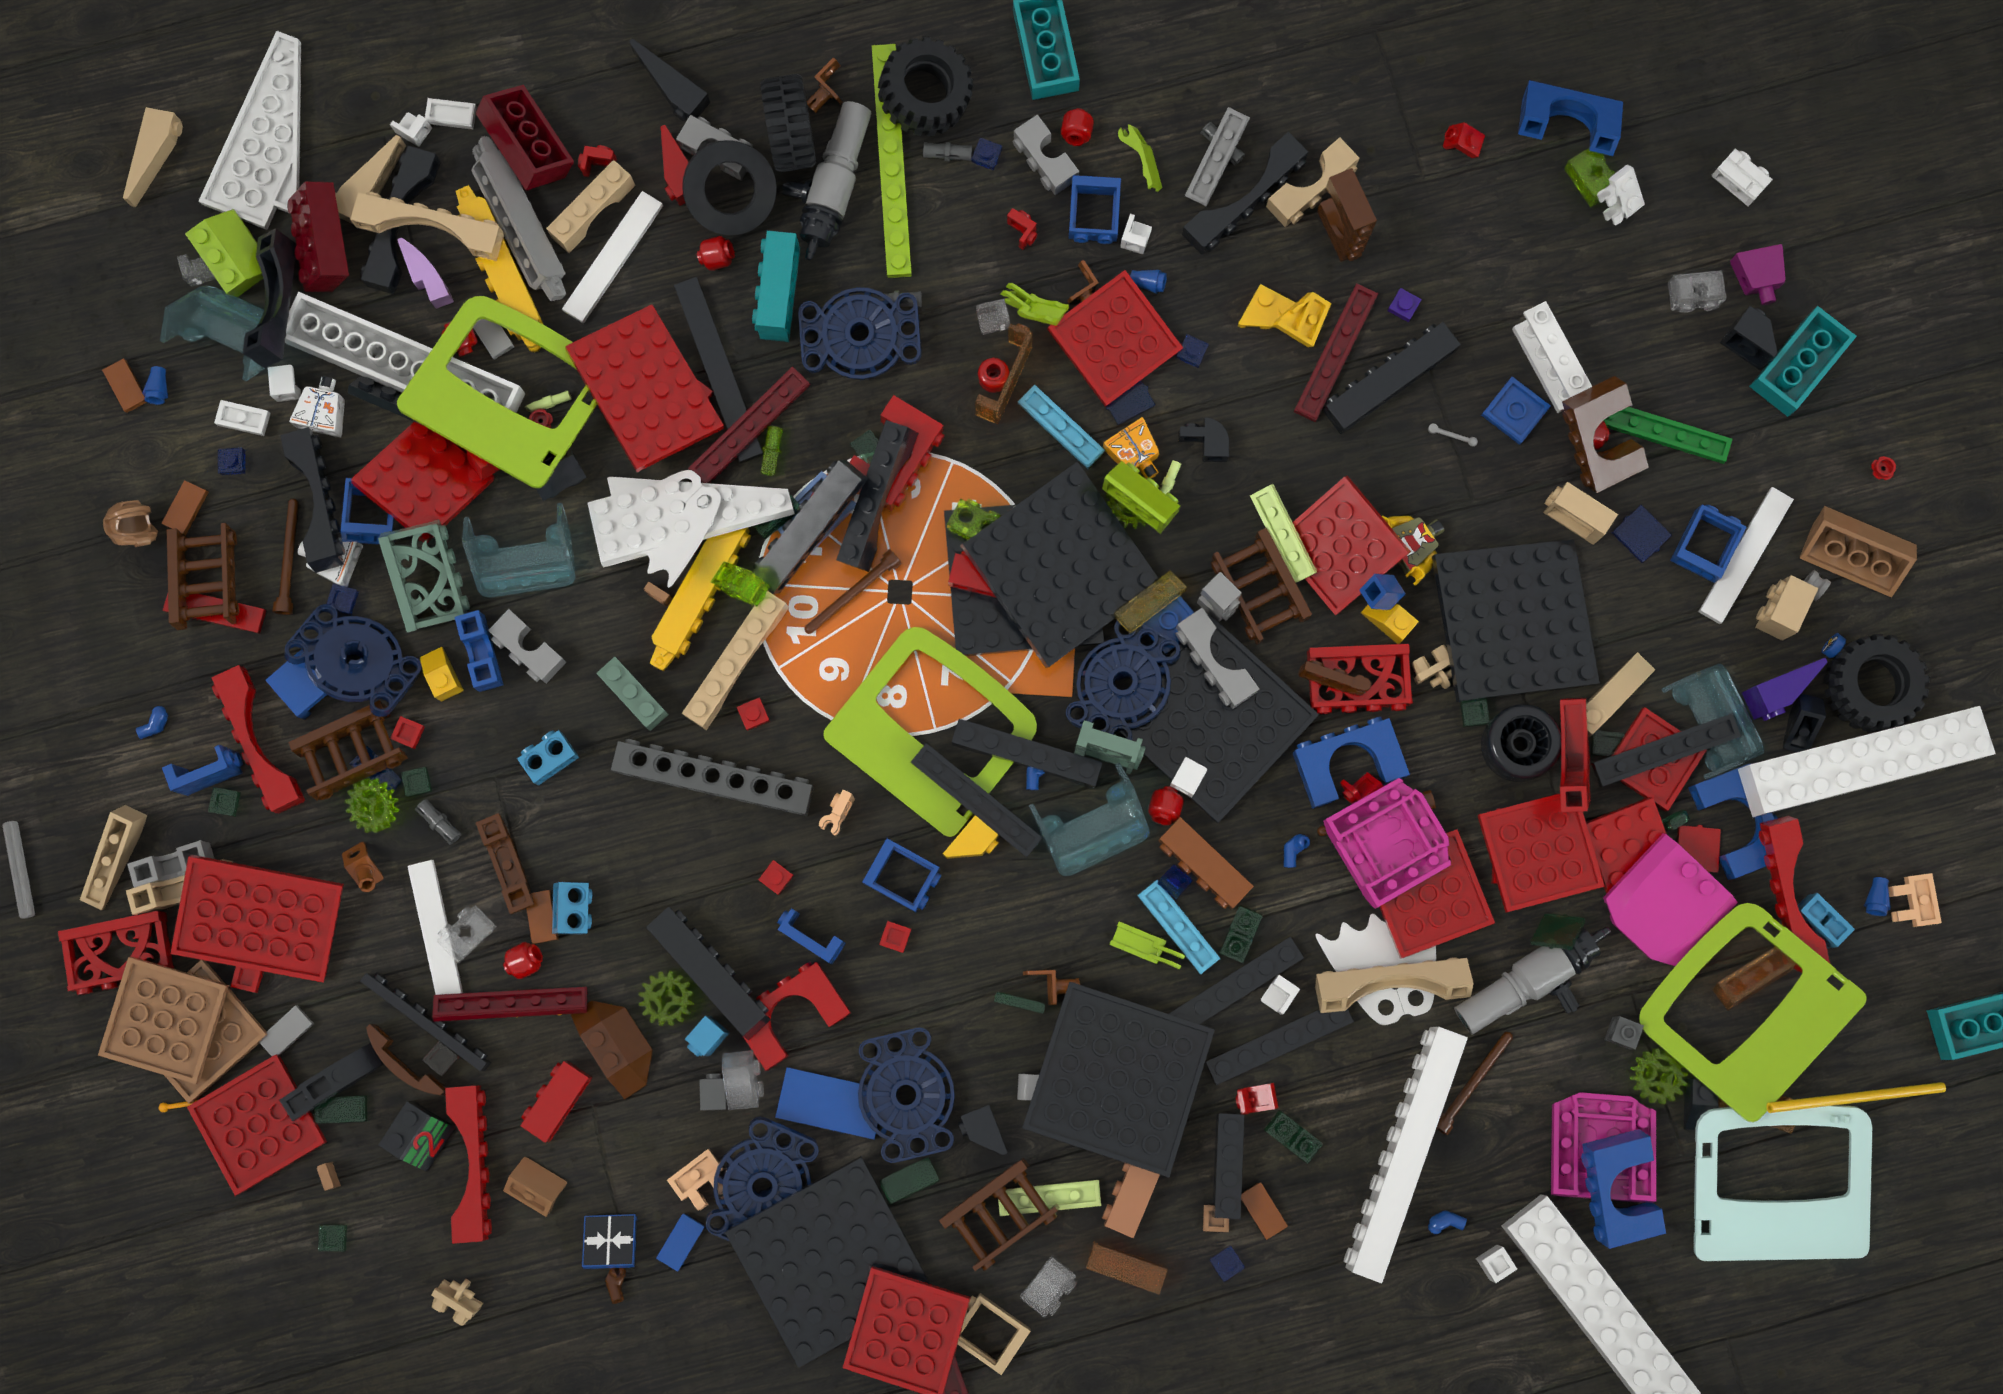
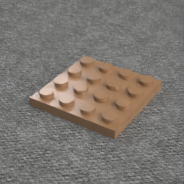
M128 957L98 1056L198 1084L229 985L139 958Z
M200 960L187 972L224 983L205 960ZM228 987L199 1083L193 1084L164 1076L187 1103L191 1104L254 1049L268 1035L267 1031Z

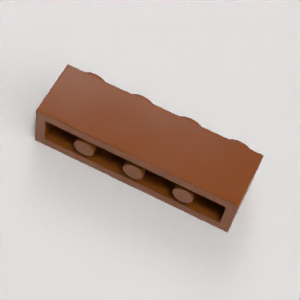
M1181 817L1158 840L1161 843L1159 848L1169 857L1174 855L1180 861L1177 865L1186 874L1192 872L1198 878L1196 883L1206 892L1210 889L1216 895L1214 900L1224 909L1229 907L1232 910L1254 887Z

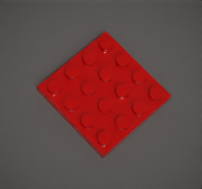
M1126 270L1066 313L1057 326L1050 325L1047 328L1105 407L1183 349L1182 345Z
M413 422L351 479V484L385 512L392 515L405 528L440 519L441 526H446L494 481V476L491 475L482 480L469 464L468 456L464 451L431 429ZM423 533L418 539L423 543L427 540L428 543L434 536L429 533Z
M1348 476L1343 477L1293 522L1317 570V573L1305 578V580L1335 615L1339 614L1361 595L1359 590L1374 574H1386L1411 552Z
M1560 794L1478 815L1505 912L1605 887L1583 811L1561 812Z
M1458 829L1446 833L1449 840V846L1447 847L1448 859L1451 861L1449 867L1379 906L1400 959L1495 923Z
M278 1054L187 1107L235 1196L327 1143L311 1112L296 1121H292L279 1100L297 1089V1086Z
M872 1266L843 1368L921 1394H944L971 1297Z

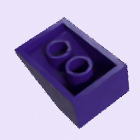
M1826 658L1742 692L1753 719L1762 717L1766 721L1785 713L1784 707L1791 705L1826 665Z

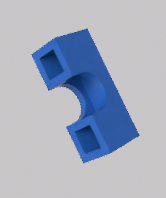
M477 610L456 616L455 621L460 640L464 643L470 663L467 666L473 688L482 692L502 686L503 681L485 615Z

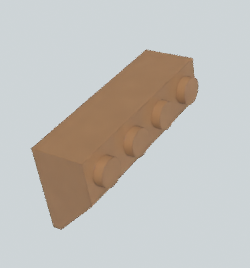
M1824 506L1812 525L1800 559L1892 598L1917 560V545Z

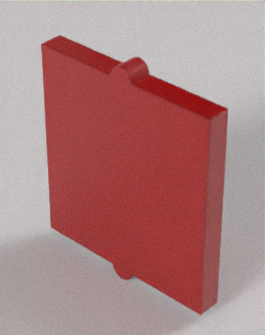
M1679 825L1677 843L1705 870L1718 873L1721 829L1703 828L1702 825H1697L1696 827Z

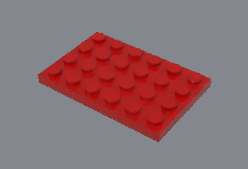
M652 304L565 346L566 352L636 472L724 429L722 421Z
M190 855L188 856L170 954L324 983L344 884Z

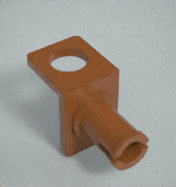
M832 58L814 76L819 82L820 88L806 101L807 105L815 113L830 98H834L840 105L843 103L839 96L825 83L840 67L835 58Z
M1084 260L1080 261L1078 267L1090 285L1071 296L1067 300L1069 304L1076 299L1081 302L1093 294V288L1099 283Z
M360 842L342 853L344 867L361 891H372L375 888V884L384 879L382 873L368 856L364 842ZM360 851L357 856L350 858L353 853Z
M1056 970L1023 972V976L1047 975L1048 1005L1057 1004V995L1066 994L1069 982L1080 985L1079 978L1057 979Z

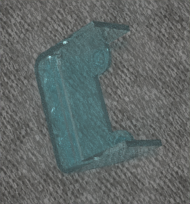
M200 286L165 307L160 341L165 343L176 335H180L185 340L193 342L207 336L242 353L245 333L251 331L259 323L264 310L235 296L226 294L218 288ZM244 355L243 364L245 367L242 380L248 381L266 368H263Z
M557 503V524L549 526L546 530L547 541L499 548L496 539L489 535L475 536L469 517H464L462 544L477 590L482 596L491 598L571 585L575 581L576 570L571 533L562 503Z
M1722 664L1706 668L1662 688L1663 693L1672 690L1673 697L1677 703H1681L1684 706L1689 705L1699 725L1733 713L1741 737L1711 747V750L1707 751L1705 763L1711 772L1703 775L1705 780L1764 753V746L1728 671Z
M1120 763L1115 766L1121 782L1108 789L1106 793L1108 803L1065 824L1056 815H1050L1041 819L1034 804L1029 805L1038 830L1061 875L1070 876L1143 842L1149 836L1150 830L1135 788Z

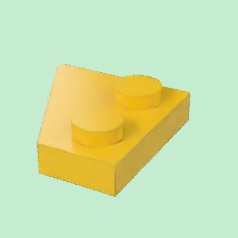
M1260 284L1239 321L1238 327L1273 328V323L1296 302Z
M1314 292L1307 293L1280 316L1272 326L1306 347H1313L1331 303Z

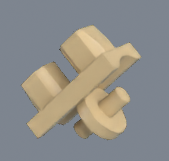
M1443 644L1431 652L1437 664L1430 667L1424 656L1411 663L1416 674L1414 680L1417 685L1435 675L1436 678L1430 681L1433 688L1439 684L1444 689L1450 687L1448 679L1452 677L1451 669L1445 673L1443 672V670L1450 667L1448 650Z
M444 1279L431 1295L434 1297L432 1308L444 1313L448 1307H451L456 1311L453 1316L454 1322L461 1326L481 1309L483 1303L474 1298L475 1293L468 1289L471 1282L467 1279L462 1284L454 1280L450 1283Z

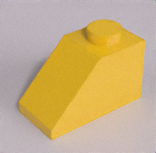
M1398 604L1391 610L1371 609L1367 605L1361 612L1362 615L1397 644H1400L1419 622Z
M443 647L420 657L424 676L436 699L442 702L464 691Z
M975 815L945 850L943 856L950 859L983 856L985 852L990 854L999 843L996 841L998 834Z

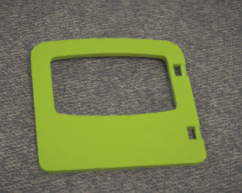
M475 296L468 299L462 305L398 398L397 407L404 415L530 487L541 488L547 483L554 469L582 430L597 403L594 399L590 405L582 402L588 392H590L585 385L560 425L555 429H550L493 401L447 370L448 363L480 319L498 324L528 339L576 369L565 350V346L573 343L572 341L500 302L485 296ZM549 452L556 456L550 466L542 463Z
M912 627L905 630L897 638L824 730V739L943 835L953 837L958 834L973 813L968 810L964 816L960 815L957 810L962 804L911 763L924 745L906 732L877 704L876 699L879 693L911 653L920 650L950 669L998 708L1014 725L1012 735L1032 740L1036 733L1037 723L1034 715L981 667L928 630ZM992 757L978 776L969 778L989 794L1014 762Z
M1745 903L1736 906L1681 959L1643 1006L1639 1022L1641 1025H1644L1643 1031L1649 1038L1744 1120L1753 1123L1760 1120L1767 1112V1103L1776 1102L1866 1003V994L1790 930L1776 921L1767 911L1756 904ZM1768 922L1780 931L1775 938L1763 929ZM1750 927L1759 932L1800 966L1802 975L1766 1021L1720 1064H1713L1664 1022V1016L1700 970L1728 942L1745 928ZM1831 975L1844 984L1839 991L1827 981Z

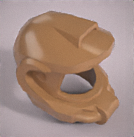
M139 500L121 501L109 508L103 519L105 533L117 545H135V547L150 545L152 541L156 540L158 530L149 520L151 508L141 504Z

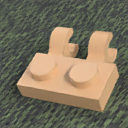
M842 790L841 794L836 793L830 804L833 809L832 813L820 819L819 827L825 830L827 824L833 823L831 833L834 836L838 835L840 826L855 800L854 796L845 790Z
M1932 873L1904 877L1905 885L1889 887V897L1907 895L1910 910L1891 912L1892 922L1912 920L1913 927L1942 923Z
M707 1149L667 1181L681 1201L689 1197L696 1209L701 1211L709 1204L698 1189L707 1182H710L714 1188V1175L719 1161L711 1150ZM718 1183L717 1190L718 1194L722 1195L723 1184Z

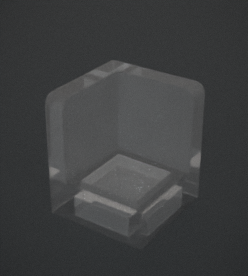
M187 254L177 257L183 279L191 287L216 279L202 258L192 260Z
M1005 299L976 305V314L983 335L1010 329V319Z

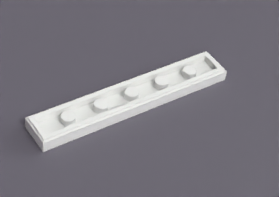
M643 191L640 193L562 308L565 313L584 324L662 209L663 204Z
M1774 487L1769 489L1745 530L1722 578L1713 585L1699 609V613L1718 624L1724 621L1794 499Z
M434 860L409 865L408 871L435 994L463 993Z

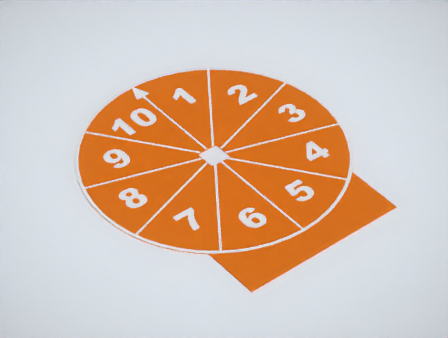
M874 452L857 457L871 464ZM930 453L932 455L926 467L921 466L917 474L919 477L913 487L908 486L904 494L906 497L900 507L895 506L892 512L883 508L878 530L877 551L870 571L881 563L882 555L889 549L898 557L902 564L895 570L885 571L813 633L807 634L804 630L805 626L869 573L836 560L853 511L808 556L780 593L773 594L784 601L789 609L776 628L763 642L764 647L775 669L788 687L816 712L832 720L897 638L909 628H924L956 649L951 588L948 586L949 564L944 511L1015 505L995 483L980 472L956 460ZM808 482L806 485H804V486L791 498V501H792L810 482ZM859 492L852 499L855 503H857ZM771 526L759 558L765 557L770 551L768 550L769 544L775 538L779 539L781 536L773 526ZM756 580L754 583V604L757 603L763 592L767 590ZM889 580L913 582L911 604H889L887 602ZM1075 648L1048 668H1045L1034 650L966 656L997 680L1011 694L1072 697ZM920 650L911 653L876 699L877 704L911 736L925 735L951 728L957 725L959 719L967 721L992 704L970 684Z

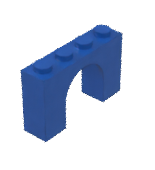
M1529 80L1522 99L1518 134L1542 140L1549 117L1566 115L1580 120L1588 127L1590 131L1589 151L1613 156L1621 137L1623 102Z
M1377 717L1367 721L1368 725L1359 728L1358 724L1345 728L1344 734L1335 736L1333 732L1321 736L1320 742L1312 744L1311 740L1297 745L1298 749L1293 752V756L1312 809L1339 799L1330 774L1329 763L1334 751L1342 746L1354 745L1366 750L1373 758L1382 785L1410 775L1389 718L1382 720V717Z
M1739 768L1688 787L1697 809L1701 810L1725 800H1735L1749 808L1738 772ZM1768 813L1754 817L1756 829L1751 841L1742 848L1719 856L1720 863L1728 880L1766 867L1764 861L1766 850L1759 838V831H1761L1760 823L1777 819L1775 814Z
M1637 1129L1582 1144L1584 1153H1582L1581 1159L1587 1171L1588 1178L1585 1179V1183L1591 1195L1592 1202H1590L1589 1207L1595 1219L1596 1226H1594L1593 1231L1597 1241L1611 1249L1666 1234L1663 1211L1660 1207L1652 1202H1646L1628 1208H1615L1610 1195L1612 1183L1621 1171L1632 1166L1654 1161L1651 1137Z

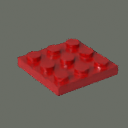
M1644 707L1633 721L1612 756L1678 733L1680 730ZM1706 750L1619 781L1644 798H1654L1656 806L1664 811H1668Z
M1652 797L1586 822L1606 894L1663 833L1666 834L1656 803Z

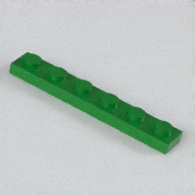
M1627 407L1603 420L1609 429L1722 464L1727 460L1732 443L1731 438L1631 407Z

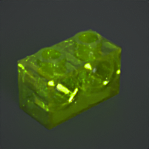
M960 499L947 523V530L968 540L980 532L984 524H991L1001 515L992 510L986 512L980 509V504L971 499H967V501ZM967 512L973 516V519L970 522L964 523L959 519L960 515Z
M727 562L722 563L711 581L712 584L731 598L756 607L765 598L766 592L770 587L750 570Z

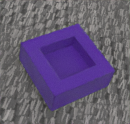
M1400 288L1388 312L1409 322L1422 299Z

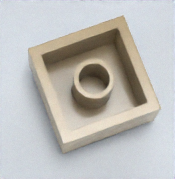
M1792 575L1784 580H1780L1776 585L1773 584L1766 595L1769 598L1766 606H1762L1756 616V619L1759 621L1755 628L1782 641L1798 633L1819 588Z

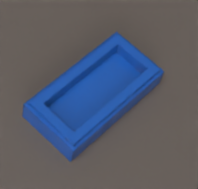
M683 1213L656 1259L678 1272L701 1235L705 1225Z

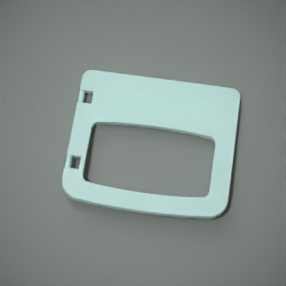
M1834 1105L1775 1113L1767 1111L1760 1120L1753 1123L1744 1120L1730 1107L1710 1109L1700 1116L1695 1128L1694 1253L1700 1260L1863 1258L1868 1254L1870 1246L1872 1124L1867 1113L1855 1106ZM1811 1125L1847 1128L1849 1130L1848 1191L1841 1196L1807 1200L1758 1201L1720 1198L1717 1196L1718 1135L1724 1130L1758 1126ZM1703 1143H1711L1710 1156H1702ZM1701 1220H1709V1233H1701Z

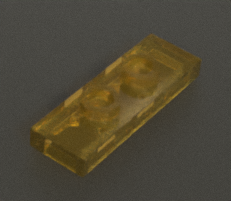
M1170 570L1118 609L1114 616L1129 633H1132L1186 592L1187 587Z

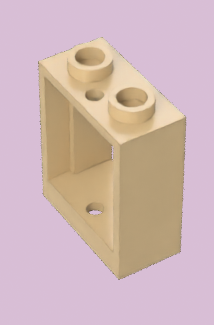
M1569 482L1562 488L1557 486L1544 503L1548 506L1544 511L1546 515L1593 545L1606 534L1618 516L1617 513Z
M979 1293L977 1298L972 1295L961 1333L981 1304L1017 1328V1331L997 1360L961 1335L958 1345L1002 1375L1031 1332V1329L981 1293Z

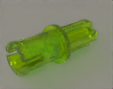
M768 426L765 447H762L764 455L761 473L767 476H774L778 455L781 454L779 448L783 429Z

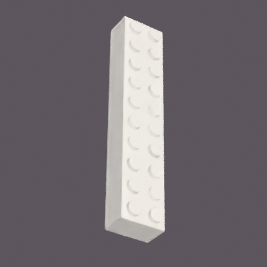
M298 292L289 310L285 338L286 344L358 375L371 378L373 381L387 387H392L401 393L432 350L430 347ZM453 357L447 365V370L493 401L517 413L525 396V392L519 385Z
M1977 706L1750 764L1739 768L1738 772L1752 817L1966 763L1996 753L1981 707Z
M1430 1027L1429 1031L1425 1030L1422 1035L1420 1044L1423 1045L1421 1054H1416L1412 1064V1068L1415 1069L1412 1079H1407L1403 1092L1407 1094L1404 1102H1399L1395 1116L1398 1119L1395 1127H1390L1386 1139L1390 1141L1386 1151L1383 1150L1379 1157L1378 1165H1381L1378 1175L1374 1174L1369 1188L1372 1189L1370 1199H1365L1361 1209V1213L1364 1214L1361 1224H1356L1352 1235L1355 1238L1353 1247L1347 1249L1344 1257V1262L1347 1263L1345 1268L1353 1273L1379 1283L1383 1282L1468 1037L1441 1027Z
M1540 1194L1501 1225L1631 1394H1701L1548 1196Z

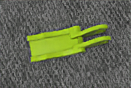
M1128 124V135L1125 129L1123 131L1120 127L1118 131L1119 139L1136 150L1141 157L1143 176L1147 179L1148 189L1155 188L1156 192L1162 189V184L1151 146L1147 145L1138 128Z
M1008 283L1006 288L1013 289L1014 291L1003 290L1000 294L1008 297L1003 300L1006 304L1019 309L1017 311L1019 316L1057 326L1069 309L1068 304L1045 300L1037 297L1035 294L1029 295L1013 283Z
M1120 921L1118 922L1117 930L1113 940L1110 942L1111 946L1155 964L1159 961L1177 969L1181 968V965L1160 957L1163 951L1181 959L1185 958V955L1165 948L1166 940Z

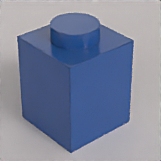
M1374 574L1359 590L1371 609L1391 610L1406 594L1395 576L1387 574Z

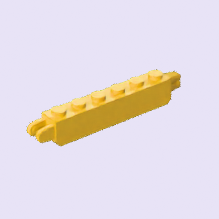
M469 185L456 191L459 202L457 209L460 215H470L475 220L481 222L491 220L497 223L486 199L476 197ZM503 237L497 261L481 257L475 258L480 270H486L489 277L485 279L491 293L496 292L498 299L495 301L543 324ZM508 330L510 335L515 334L519 341L523 340L529 351L534 353L538 352V350L540 351L541 347Z
M748 527L707 538L652 635L653 644L656 646L650 661L652 666L665 671L675 657L679 659L681 654H686L691 644L689 641L693 632L697 633L701 628L703 614L705 611L709 612L715 602L713 597L716 591H721L727 580L725 577L729 568L733 569L739 559V556H737L741 547L745 548L751 538Z

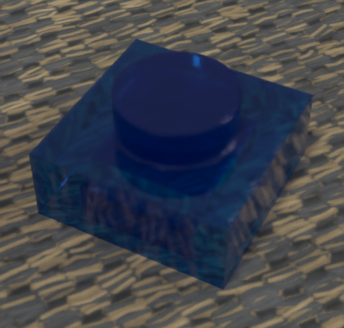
M980 138L971 159L972 163L994 170L1002 152V145Z
M1187 334L1182 344L1183 349L1178 352L1177 359L1199 368L1209 344Z
M218 449V473L220 475L245 474V449Z
M333 583L326 604L333 606L336 611L352 615L359 591Z
M1173 865L1160 878L1157 884L1177 899L1190 886L1193 879Z
M1230 1245L1209 1259L1223 1282L1245 1268Z

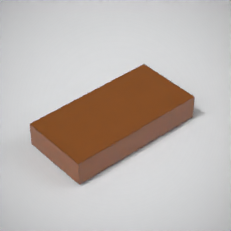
M123 358L102 370L126 413L147 403L144 400L145 396L142 394L143 390L127 360Z
M184 480L161 524L171 529L177 528L182 534L186 535L209 492Z
M551 890L531 893L534 905L527 908L532 944L558 940V934H552L553 902Z
M1261 1182L1241 1193L1242 1202L1266 1240L1288 1227Z

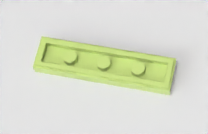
M1274 484L1250 495L1295 583L1317 573Z
M1099 1180L1033 1186L1049 1209L1056 1203L1060 1207L1059 1210L1101 1206ZM1021 1187L1010 1188L1005 1191L1021 1214L1038 1212ZM999 1201L1000 1216L1009 1215Z

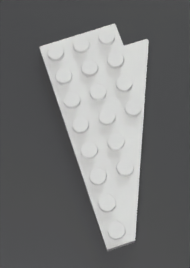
M276 31L199 199L201 205L222 213L234 209L241 220L266 230L277 209L288 212V200L299 189L301 42L299 39Z
M608 477L611 496L588 502L603 568L647 556L641 553L666 544L664 540L666 537L665 530L659 524L661 512L653 504L656 492L652 487H649L661 480ZM671 480L665 484V491L668 494H674L678 490L686 492L691 489L692 482L678 483ZM702 483L705 487H713L721 495L720 506L703 540L795 514L788 489ZM702 495L697 500L699 508H707L712 503V498L709 495ZM675 500L670 504L669 508L673 514H678L683 511L686 504L680 500ZM679 520L675 523L674 529L678 534H683L688 531L689 523L685 520Z

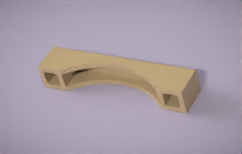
M358 192L350 218L356 228L376 233H382L388 229L403 225L419 224L432 226L455 236L469 249L473 256L497 261L504 237L502 229L498 226L499 224L494 221L484 220V222H481L466 214L456 216L452 215L450 211L441 208L435 211L428 209L427 206L420 203H414V205L405 204L403 200L391 197L390 200L384 199L374 192H367V194Z
M767 590L763 592L682 712L685 717L703 729H708L749 660L789 609L784 601Z
M1449 958L1443 961L1427 960L1422 963H1401L1396 966H1375L1368 969L1353 968L1341 972L1326 971L1316 975L1315 989L1320 1013L1346 1011L1354 1002L1362 997L1389 988L1419 989L1433 993L1445 1000L1471 997L1474 983L1467 958Z

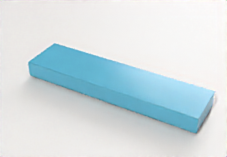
M1036 385L1018 401V404L1087 469L1105 453V450Z
M1158 880L1138 895L1139 899L1199 974H1202L1220 959Z

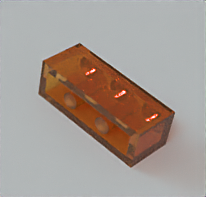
M1774 947L1719 981L1713 988V991L1725 1008L1730 1010L1791 972L1796 963L1777 947Z
M1094 1241L1085 1265L1088 1270L1159 1295L1168 1270L1165 1266Z

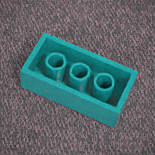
M1013 0V14L1032 100L1079 91L1080 79L1062 0Z
M767 231L766 239L762 238L761 241L763 262H759L758 277H761L760 286L757 285L755 290V300H758V309L753 310L752 323L755 324V331H758L760 339L789 342L800 246L796 233Z
M1817 306L1806 316L1779 349L1776 356L1765 366L1749 387L1788 417L1799 408L1857 336Z
M2003 992L1926 1010L1941 1060H1955L2003 1048Z

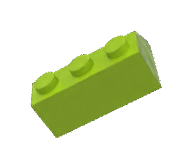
M234 209L204 219L185 233L226 294L239 297L263 279L261 268L256 258L257 241Z
M1121 461L1106 475L1102 489L1161 534L1180 509V505L1177 504L1179 502L1178 499L1168 492L1164 494L1158 489L1159 485L1151 478L1145 479L1138 474L1140 471L1129 462L1125 464Z

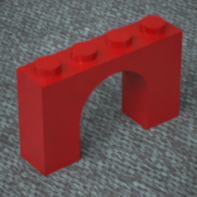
M894 395L881 413V423L885 424L886 420L906 426L919 434L912 450L911 458L897 474L886 498L884 508L891 512L895 506L900 507L906 497L904 494L908 486L913 487L919 477L917 474L921 466L926 467L932 457L930 454L934 446L939 447L945 437L942 434L943 425ZM854 455L850 463L866 476L870 464Z
M811 962L806 963L798 969L800 974L792 979L790 976H787L777 983L778 989L772 993L767 990L756 998V1000L760 999L769 1009L766 1014L770 1019L775 1006L781 1000L797 995L807 998L814 1004L828 1027L834 1026L851 1014V1011L817 962L813 965ZM771 1020L751 1039L747 1040L744 1037L765 1071L789 1056L775 1036L771 1027Z

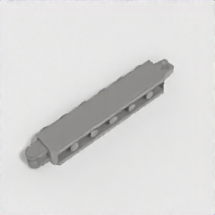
M483 136L479 140V145H475L472 149L476 163L471 171L497 223L502 229L504 237L528 285L535 290L543 289L550 301L560 300L566 295L561 280L565 275L563 266L559 262L552 244L549 242L542 224L539 222L517 176L500 150H497L493 141L489 137Z

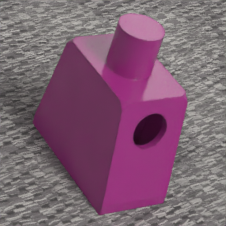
M1782 244L1737 253L1730 260V263L1744 294L1748 296L1759 293L1762 305L1776 302L1774 290L1779 289L1785 283Z

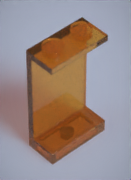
M1010 323L1008 327V342L1020 346L1021 349L998 401L979 394L975 402L976 416L995 424H999L1032 349L1033 333L1022 324L1015 326Z

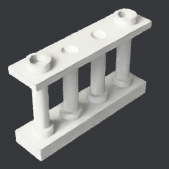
M1545 301L1525 311L1523 314L1526 321L1515 325L1512 330L1554 408L1559 413L1564 410L1562 401L1592 387Z

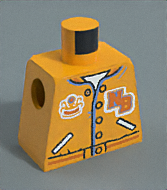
M1143 417L1103 443V449L1117 464L1121 461L1125 464L1128 462L1133 464L1140 470L1145 479L1153 478L1159 473L1152 461L1158 458L1159 450Z

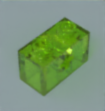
M1588 148L1570 159L1564 170L1588 205L1592 207L1599 203L1598 192L1610 185L1608 179L1615 172L1609 169L1603 154L1589 151Z

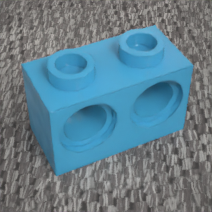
M559 730L548 732L541 738L542 742L536 746L530 745L521 751L522 756L517 758L533 783L538 786L579 758L565 735ZM562 743V752L558 755H553V745ZM536 757H541V767L532 769V760Z
M558 882L553 884L552 934L582 935L588 933V929L591 928L592 924L591 914H588V904L592 902V890L589 889V883ZM571 889L578 893V900L575 903L571 902L568 898V893ZM570 914L577 917L578 923L575 928H571L568 925L567 919Z
M1818 893L1807 895L1798 904L1799 911L1805 922L1818 936L1825 940L1827 948L1838 947L1855 930Z
M704 1016L685 1038L689 1043L687 1048L696 1056H710L730 1032L712 1016Z

